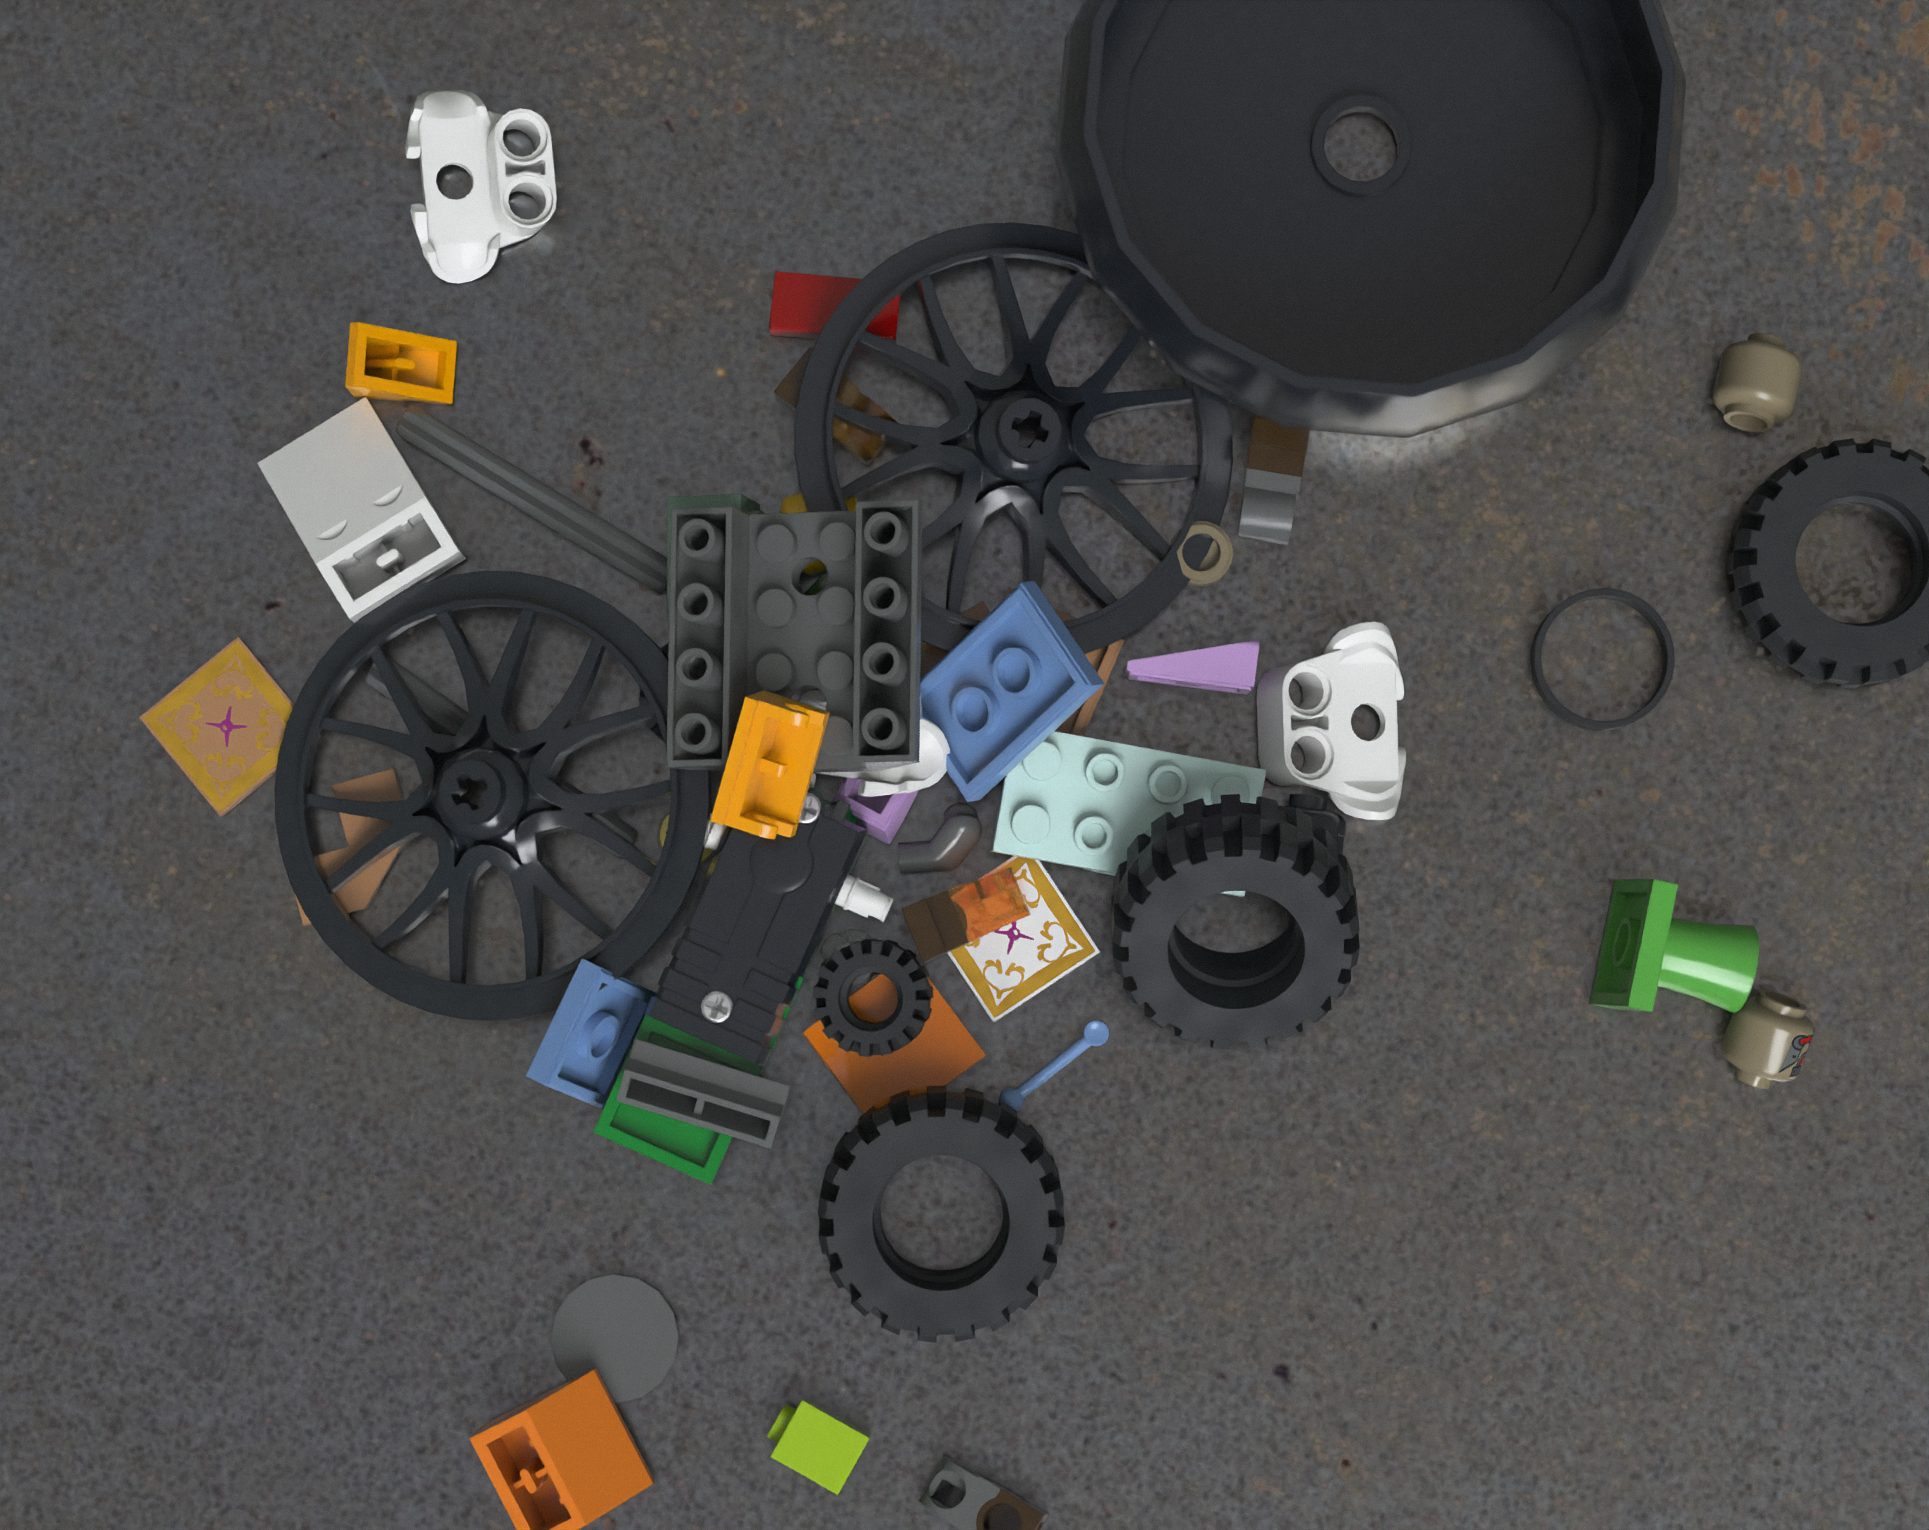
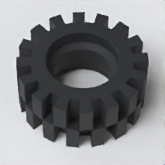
M865 939L838 950L822 966L817 975L820 976L818 983L813 989V998H816L817 1007L814 1008L816 1020L820 1019L824 1026L822 1030L828 1039L833 1038L837 1041L839 1048L846 1052L859 1053L858 1056H883L903 1048L923 1030V1026L929 1019L932 1011L930 1003L931 998L934 997L933 986L929 985L927 978L929 973L925 965H920L916 959L917 955L910 949L906 950L898 946L899 943L891 940ZM876 972L883 974L896 987L898 994L896 1009L888 1019L882 1022L864 1021L853 1012L850 1006L849 991L851 985L857 977L864 973Z

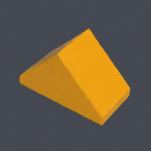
M360 322L350 323L345 387L354 398L359 399L367 397V399L452 404L457 341Z

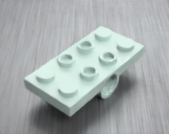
M1053 731L1003 778L990 852L1079 867L1088 871L1115 876L1118 865L1127 861V849L1134 839L1143 833L1151 837V822L1166 812H1171L1176 818L1184 814L1183 804L1200 798L1204 799L1205 805L1221 803V795L1240 794V802L1255 804L1257 797H1262L1266 770ZM1245 891L1222 892V894L1244 897Z

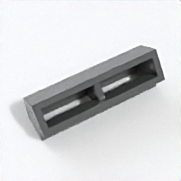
M635 1039L630 1057L624 1069L616 1101L772 1148L791 1087Z

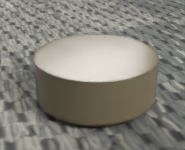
M1193 522L1184 542L1177 551L1182 573L1191 579L1188 584L1193 586L1211 585L1219 581L1231 565L1233 558L1231 541L1222 528L1211 522ZM1179 529V530L1177 531V533L1174 535V537H1173V539H1172V541H1171L1170 546L1172 545V543H1173L1174 540L1176 539V537H1177V535H1178L1180 529ZM1205 534L1214 540L1206 557L1196 571L1185 563L1182 549L1186 540L1191 536Z

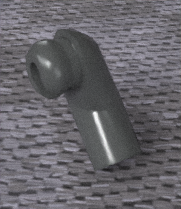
M966 803L953 804L945 810V822L932 840L898 843L900 874L946 871L960 866L980 840L982 825L978 820L976 809Z

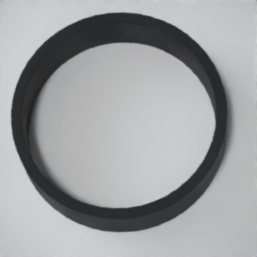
M1598 588L1586 590L1569 597L1546 616L1535 634L1531 648L1530 664L1535 687L1544 703L1553 713L1574 726L1588 730L1606 731L1627 726L1641 719L1657 706L1670 685L1674 671L1675 654L1670 632L1661 616L1653 607L1631 593L1617 589ZM1590 599H1610L1624 603L1644 616L1655 630L1662 649V674L1658 687L1651 699L1635 714L1614 721L1587 719L1564 707L1549 689L1542 669L1543 641L1554 619L1563 610L1575 603Z

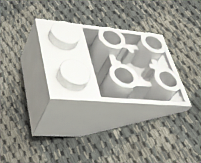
M367 397L362 398L257 463L316 566L345 613L354 623L395 595L421 583L431 581L466 559Z

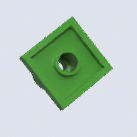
M1615 879L1590 1004L1617 1010L1653 1012L1657 987H1663L1699 998L1735 1013L1746 1002L1756 975L1759 957L1757 930L1753 925L1714 924L1673 918L1672 913L1678 884L1656 879Z

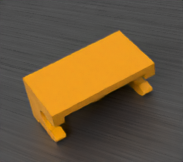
M765 690L746 696L710 821L773 840L776 838V834L789 838L795 836L830 712Z

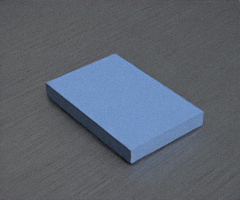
M1021 582L920 679L922 714L924 718L940 728L950 748V754H947L946 757L948 774L967 802L981 800L1100 689L1104 682L1036 582Z

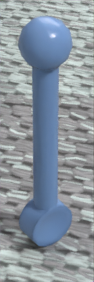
M1100 1021L1088 1023L1080 1039L1016 1089L1007 1088L1003 1090L999 1095L998 1103L1002 1101L1016 1111H1019L1023 1105V1099L1090 1046L1103 1045L1109 1037L1107 1025Z

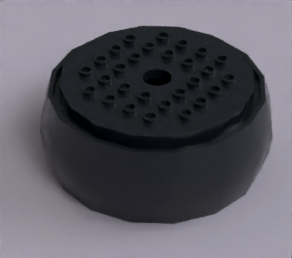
M1084 0L1064 41L1055 162L1092 277L1174 373L1281 428L1410 438L1526 401L1621 321L1677 211L1686 77L1660 0ZM1352 112H1367L1383 119L1393 130L1397 142V157L1392 168L1381 177L1369 181L1350 180L1338 174L1328 162L1324 143L1325 134L1329 126L1339 117Z

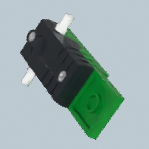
M809 788L795 836L789 838L776 834L774 840L727 825H720L709 820L705 848L715 850V856L684 923V926H686L682 937H678L671 952L673 958L669 966L663 970L658 982L660 987L656 996H652L644 1013L645 1017L635 1039L760 1077L836 906L839 905L844 910L848 909L866 918L870 915L884 922L894 900V897L880 893V888L860 880L859 877L851 876L869 834L867 829L857 825V819L852 815V810L850 809L851 804L839 799L838 802L834 801L831 803V801L822 798L820 792ZM632 1044L593 1133L712 1185L731 1143L732 1136L616 1101L624 1069L633 1047Z

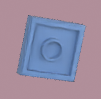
M581 959L526 1076L545 1086L602 1109L608 1100L645 1017L644 1013L652 996L655 997L656 993L624 977L614 980L612 972L585 959ZM602 982L608 985L599 991Z

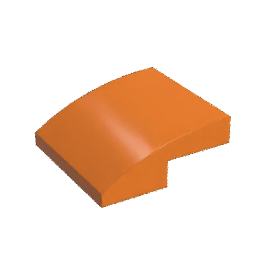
M880 974L850 996L849 1003L853 1012L862 1020L873 1023L882 1022L888 1019L895 1011L898 1003V994L893 982L885 975ZM929 978L928 982L930 986H933L934 996L931 998L930 1008H932L930 1017L925 1022L923 1030L915 1039L891 1054L865 1057L858 1056L859 1053L846 1052L838 1047L839 1043L833 1038L828 1039L822 1031L824 1026L821 1020H818L802 1033L862 1115L873 1106L879 1109L890 1103V1096L909 1090L910 1095L927 1092V1086H945L986 1056Z

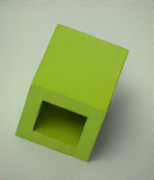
M803 1397L797 1410L785 1403L767 1438L778 1443L770 1456L771 1458L838 1495L869 1441L871 1434Z

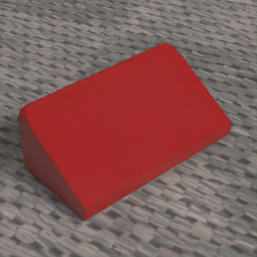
M775 271L769 321L770 335L818 339L822 328L837 306L862 279ZM901 293L887 303L872 319L865 331L896 344Z

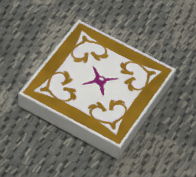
M1013 856L951 897L966 915V936L969 944L947 954L993 1023L1100 953L1039 860Z

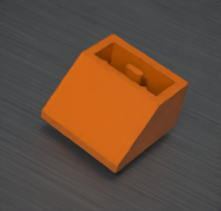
M597 1368L485 1423L469 1438L516 1530H578L655 1483Z

